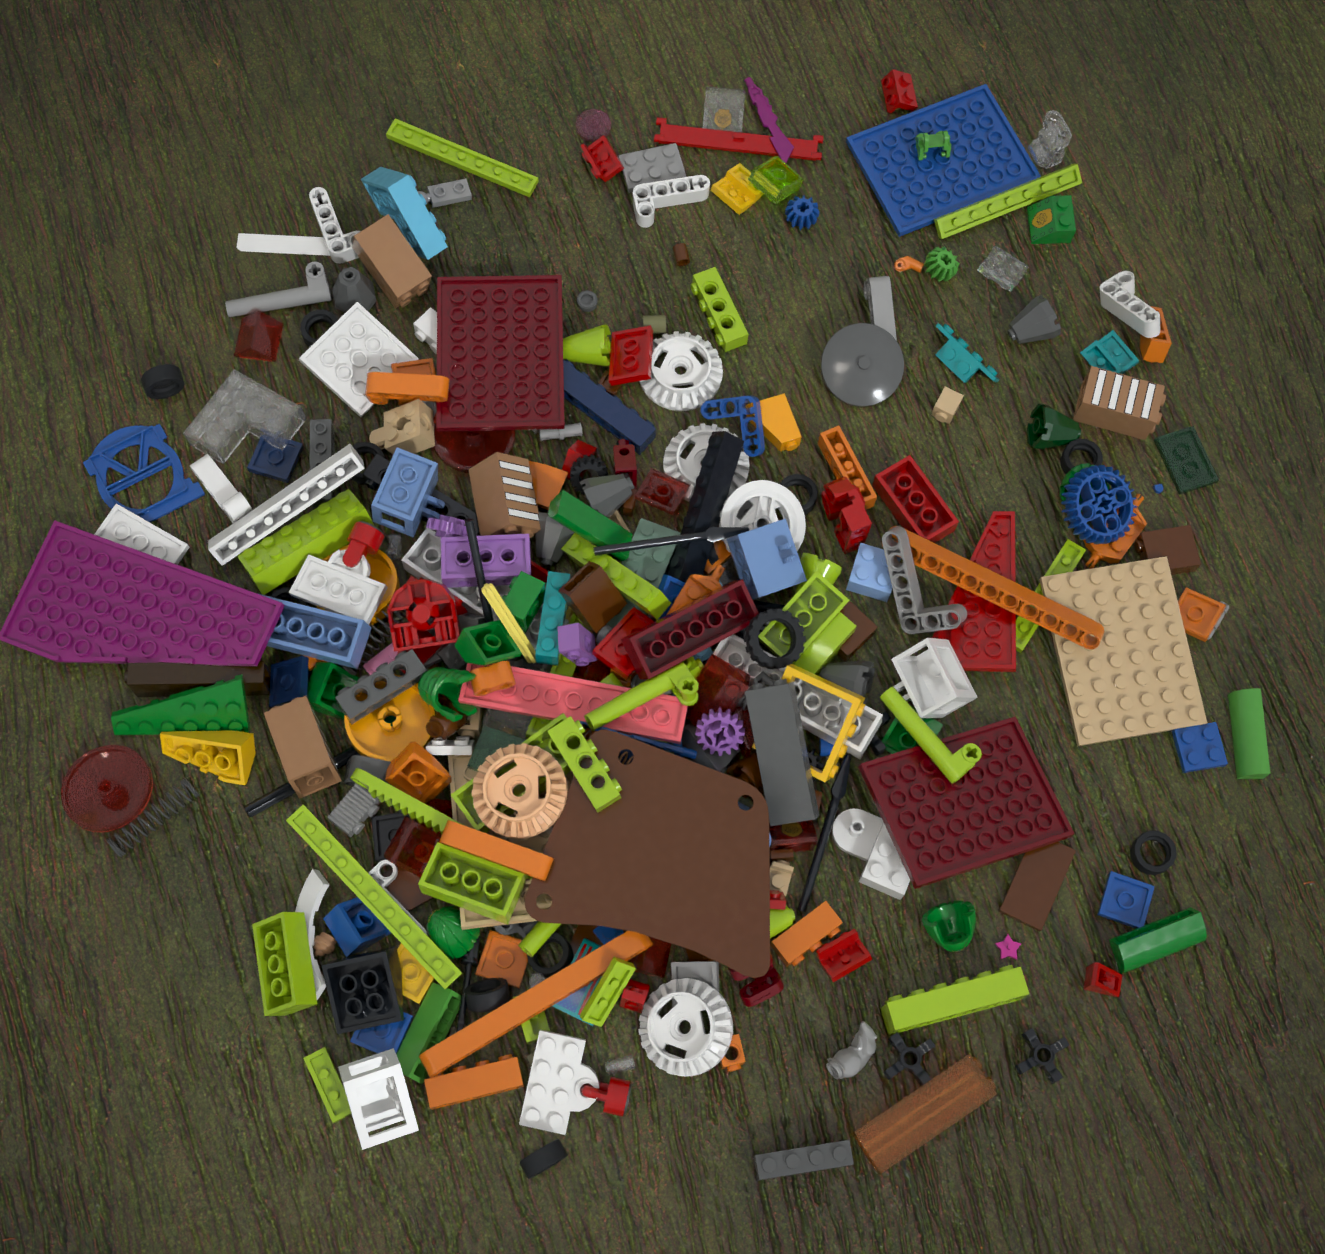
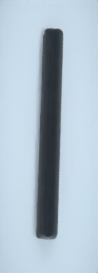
M353 746L333 756L337 769L346 765L351 756H361ZM288 781L245 805L244 809L249 817H253L296 792Z

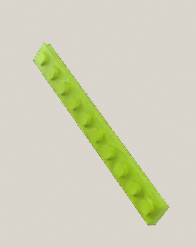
M302 805L286 820L445 990L462 974L455 964L305 805Z

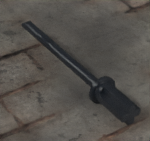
M480 936L476 939L477 942L474 943L473 948L467 951V954L460 961L466 967L456 1032L464 1028L467 1009L464 990L470 985L472 966L479 965L477 955Z

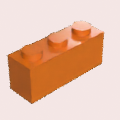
M824 901L774 939L770 946L786 967L790 964H793L795 967L805 959L803 955L810 950L813 953L823 945L821 941L828 936L831 939L841 931L839 927L843 922L828 902Z

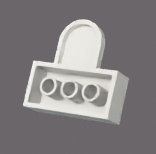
M848 809L840 813L832 826V838L839 849L866 861L858 882L901 900L905 895L910 878L882 818L861 809Z

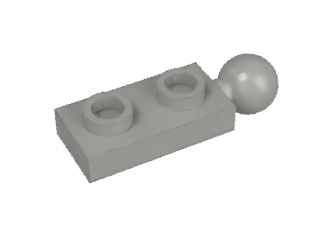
M467 179L427 186V194L423 191H417L418 194H422L427 203L431 201L433 208L472 200Z

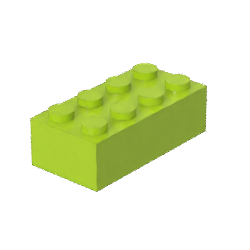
M816 571L784 606L782 611L791 612L793 617L799 619L800 622L798 623L804 628L803 636H806V642L803 643L804 651L849 602V599ZM771 621L758 635L759 641L777 657H782L790 649V633L781 622Z
M437 842L418 885L423 894L508 925L526 881L524 874Z
M281 912L252 924L264 1016H286L317 1005L304 912Z

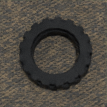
M769 609L757 614L756 617L750 620V624L745 629L746 636H744V642L747 645L745 647L746 652L750 653L752 661H756L757 665L767 669H780L793 664L794 661L800 658L799 655L805 648L803 643L806 642V636H803V626H800L798 623L800 621L797 617H793L789 611H782L783 609ZM768 621L781 622L790 633V649L782 657L774 658L768 656L759 645L758 635L760 628Z

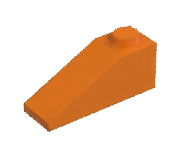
M1150 306L1160 314V334L1154 338H1146L1140 334V350L1143 360L1151 363H1163L1172 343L1162 308Z

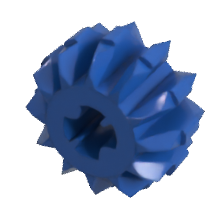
M803 195L800 199L795 196L794 200H789L785 209L787 222H792V228L799 226L801 230L805 226L809 229L811 225H815L819 217L818 204L813 203L812 197L806 199L805 195Z

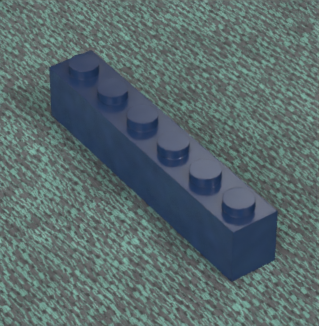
M563 360L564 399L617 439L628 440L629 444L634 445L635 452L640 455L656 438L654 424L649 420L642 419L633 408L626 407L617 396L610 395L601 384H595L591 381L585 372H579L575 369L569 360Z

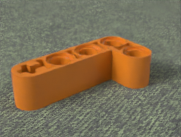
M367 373L365 395L371 403L378 405L388 404L389 399H420L421 401L445 402L448 399L449 378L439 375Z

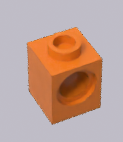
M736 1034L732 1035L729 1048L736 1050L737 1058L735 1060H728L724 1056L720 1061L721 1069L727 1068L728 1072L740 1070L741 1065L746 1062L740 1036Z

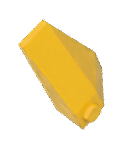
M234 730L169 731L160 733L163 754L184 764L191 763L200 767L199 771L213 773L219 776L218 779L223 782L239 785L247 784L256 754L254 733Z

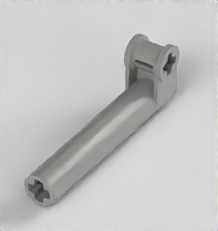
M311 262L306 266L307 286L225 301L228 317L331 301L330 288L323 265L319 262Z

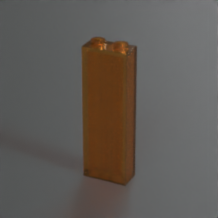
M971 1054L963 1057L926 1084L851 1133L878 1175L997 1095L995 1091L996 1085L989 1076L985 1077L981 1071L983 1067L975 1056L972 1057Z

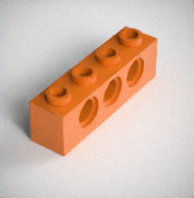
M838 425L820 433L818 446L835 478H848L852 485L859 488L866 502L865 510L873 507L877 495L840 426Z

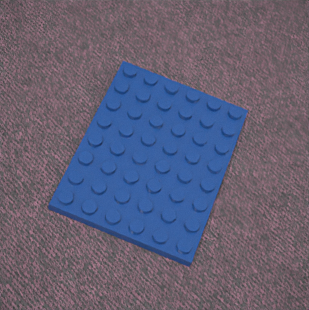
M987 84L846 138L850 151L899 237L935 223V218L1041 177ZM947 130L951 143L950 157H941L942 147L928 148V152H925L926 158L919 161L915 137L920 133L931 135Z

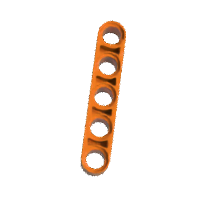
M447 820L439 841L441 844L542 881H546L554 858L450 820Z

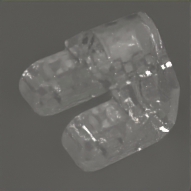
M1054 110L1045 114L1042 123L1044 128L1038 132L1037 138L1028 146V150L1036 164L1046 169L1061 163L1065 155L1064 148L1069 145L1072 138L1071 131L1062 115Z

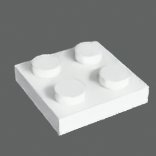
M457 736L456 740H443L441 737H438L428 742L426 750L431 755H472L475 749V740H469V736Z

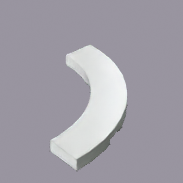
M312 869L300 893L295 912H304L316 997L318 1000L326 988V983L317 960H314L312 946L315 944V926H313L315 911H318L321 900L329 887V883L319 870Z

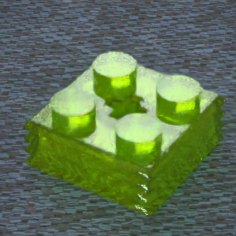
M774 156L752 169L750 178H748L756 189L763 192L768 197V200L775 204L800 190L801 184L804 181L800 175L778 156Z

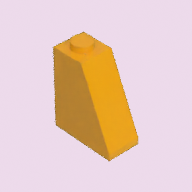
M785 393L760 400L764 436L779 451H792L800 446L802 437ZM753 403L747 404L746 408L753 407ZM747 414L746 416L755 417V414ZM750 420L749 422L756 428V423Z

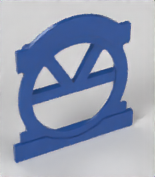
M160 424L156 426H129L116 430L106 436L97 445L88 460L83 462L89 475H96L98 491L104 502L111 509L115 504H118L150 523L205 495L199 482L193 484L190 478L184 479L180 459L175 451L164 442L167 436ZM140 445L138 471L135 472L113 460L114 456L121 450L130 446ZM149 447L156 448L166 456L147 466ZM172 465L173 485L165 499L145 509H133L122 505L112 496ZM109 467L127 476L107 486L106 475Z

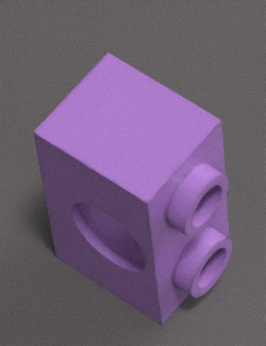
M579 623L557 627L559 653L577 666H586L589 662L597 661L596 657L592 655L593 649L596 647L595 635Z

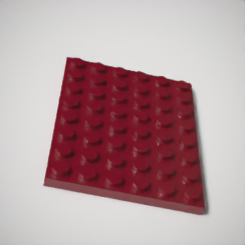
M562 275L437 277V375L449 378L448 399L445 402H437V431L565 429Z
M1016 716L940 739L952 754L968 743L976 744L982 753L981 758L975 763L973 768L954 784H951L920 746L861 763L858 767L914 889L1070 838L1075 834Z

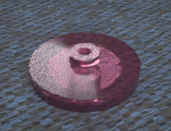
M589 109L578 116L576 131L583 140L595 142L601 136L607 137L610 134L611 120L605 112L598 109Z

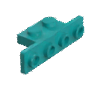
M940 323L935 325L949 339L935 355L964 383H967L979 369L992 381L997 383L1000 380L996 376L998 372L990 365L986 367L981 362L983 358L976 351L971 353L967 349L969 345L961 337L957 339L952 335L954 330L946 323L944 325Z

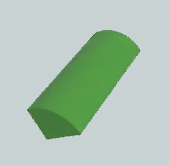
M1261 688L1234 691L1228 694L1237 779H1264L1270 774Z
M432 982L396 1054L403 1076L423 1084L428 1073L418 1056L445 1040L460 1009L461 995L449 988L445 990L441 985Z

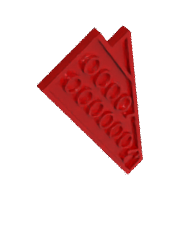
M993 511L970 561L1016 582L1015 511ZM957 586L948 605H963L967 610V617L957 628L935 631L932 638L949 640L964 671L1016 672V614ZM951 612V616L958 620L957 615Z

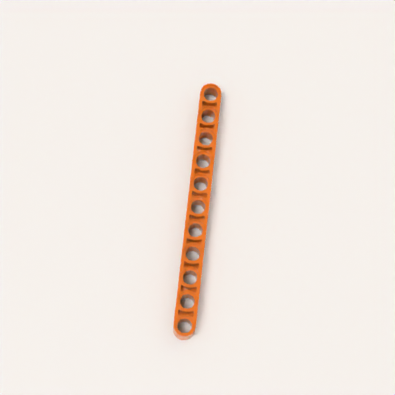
M906 530L910 547L916 549L911 548L914 565L1086 649H1095L1099 646L1105 632L1104 627L1100 623ZM892 534V538L896 539L895 542H898V538Z
M626 931L426 1050L418 1057L429 1077L431 1078L600 978L605 973L613 957L628 961L653 945L650 937L634 931Z

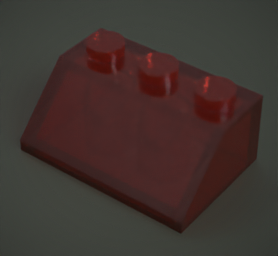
M711 654L695 679L698 682V700L694 705L688 706L686 717L698 728L697 721L702 719L703 713L709 716V709H712L715 713L718 712L719 707H721L724 713L730 709L731 715L748 689L751 675Z

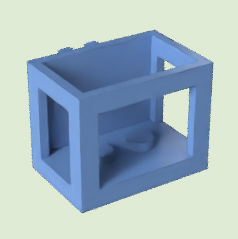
M397 447L371 504L373 522L414 537L422 516L439 519V513L426 508L428 504L441 509L445 506L444 501L432 497L438 482V463ZM382 512L404 520L405 527L383 519Z
M786 518L726 539L739 579H743L752 599L807 581Z

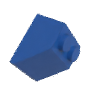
M358 897L337 904L323 918L346 957L367 949L391 933Z

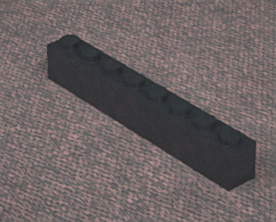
M726 431L712 432L706 454L702 460L699 476L696 479V486L689 501L690 505L683 520L680 535L703 532L710 527H718L720 511H722L723 504L727 499L744 440ZM702 540L677 544L674 556L670 562L668 575L685 583L692 574L703 575L713 542Z

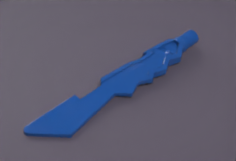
M580 721L583 726L589 728L586 722ZM600 727V728H598V729L595 730V731H599V730H605V729H607V730H610V731L617 732V730H613V729H609V728H605V727ZM617 732L683 757L695 759L697 751Z

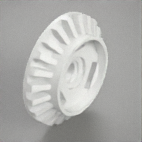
M679 331L673 332L670 335L666 333L661 338L653 340L651 379L639 382L644 393L657 405L674 411L693 410L701 407L705 401L711 400L719 390L723 376L722 361L718 356L717 350L713 349L711 343L708 340L704 341L701 336H693L690 332L679 334ZM691 350L697 352L704 359L705 363L701 365ZM663 352H666L667 355L661 367H655L654 364L657 358ZM682 366L686 369V373L679 375L675 372V368ZM681 385H693L692 387H688V388H675V387H673V386H681Z
M702 423L700 426L694 427L692 425L684 431L681 430L675 438L671 439L664 455V475L671 489L682 499L689 502L693 495L696 479L702 467L700 463L706 454L712 432L726 431L730 433L729 429L725 427L723 429L719 428L716 424L709 426ZM689 444H695L686 460L680 457L682 451ZM743 447L728 495L744 485L748 477L749 456L746 455Z
M767 480L752 481L734 490L728 499L725 500L723 509L720 511L719 527H748L750 531L758 528L757 521L759 519H764L767 525L778 521L775 509L778 508L783 519L786 518L796 550H799L805 535V515L796 496L786 487ZM746 501L750 502L752 506L739 520L736 517L739 509ZM722 539V541H724L726 545L727 551L730 552L726 539Z
M674 979L660 985L656 991L649 995L650 998L645 1002L642 1015L639 1017L640 1029L638 1030L639 1035H641L642 1048L647 1052V1057L656 1064L655 1066L672 1075L696 1076L709 1071L723 1059L732 1040L733 1020L727 1002L714 987L696 979ZM675 999L678 1004L661 1018L659 1015L661 1009L670 1000ZM704 1010L707 1011L709 1016L710 1034H705L701 1012ZM683 1020H687L691 1025V1029L687 1034H683L679 1029V1025ZM666 1044L686 1050L685 1058L683 1059L668 1053L665 1050Z

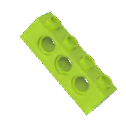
M716 267L694 274L690 287L693 295L698 296L701 311L707 315L709 328L714 329L716 333L715 339L718 346H722L724 352L746 345L749 334ZM714 309H721L722 311L717 312ZM727 325V326H729V327H731V328L726 329V328H723L722 326Z
M570 716L547 730L597 813L621 799L619 792L622 788L615 778L612 780L606 773L610 771L603 758L598 760L594 754L598 750L591 739L586 741L582 735L585 729L579 720L574 722ZM571 739H579L580 745L578 748L570 749L568 747ZM584 758H590L593 761L591 767L587 769L580 767V762ZM601 777L605 780V784L601 788H594L592 786L595 778Z

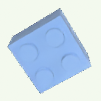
M860 543L846 590L884 602L888 601L892 591V584L884 549ZM896 556L897 560L900 562L901 558Z

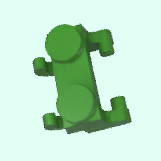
M947 130L931 135L920 133L915 137L919 161L925 159V152H928V148L942 147L941 157H950L951 143Z

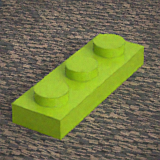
M613 957L579 1015L583 1021L602 1027L636 969L633 963Z
M324 1047L304 1057L303 1059L332 1123H336L351 1115L343 1083L327 1048Z

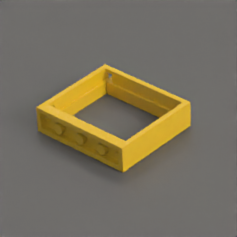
M794 664L787 665L781 678L786 679L787 683L794 682L797 677L852 703L823 771L810 765L812 776L827 782L830 778L834 779L836 772H838L839 766L836 764L839 757L843 758L848 749V746L845 745L848 737L852 738L856 731L857 725L854 723L857 716L861 717L864 712L865 704L863 702L865 697Z

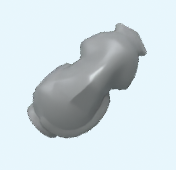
M861 1022L859 1031L856 1033L851 1046L839 1050L833 1058L827 1059L826 1067L835 1079L855 1076L864 1068L870 1057L875 1053V1039H877V1035L866 1022Z

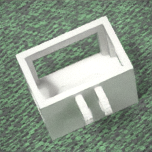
M926 638L891 659L902 680L893 687L898 692L906 688L908 694L902 697L907 702L912 700L921 718H943L978 698L947 639ZM925 646L928 647V650L918 656H910Z
M394 1048L338 1067L362 1150L419 1130L402 1068ZM402 1120L405 1121V1124L384 1130L382 1132L370 1136L368 1135V1132L400 1122Z

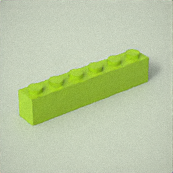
M574 533L561 548L564 553L581 568L589 561L600 565L623 597L658 620L671 604L667 597L658 588L609 555L594 556L593 547L596 546Z

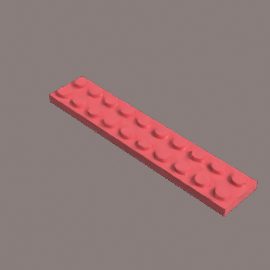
M467 663L466 670L470 672L473 669L487 667L495 663L488 665ZM511 666L516 682L514 686L504 690H497L487 695L475 696L471 682L468 681L462 684L458 701L462 704L554 720L564 713L567 718L571 716L574 722L576 720L586 722L585 714L631 688ZM662 694L602 727L617 730V732L628 735H637L644 738L681 744L688 706L682 705L676 696Z

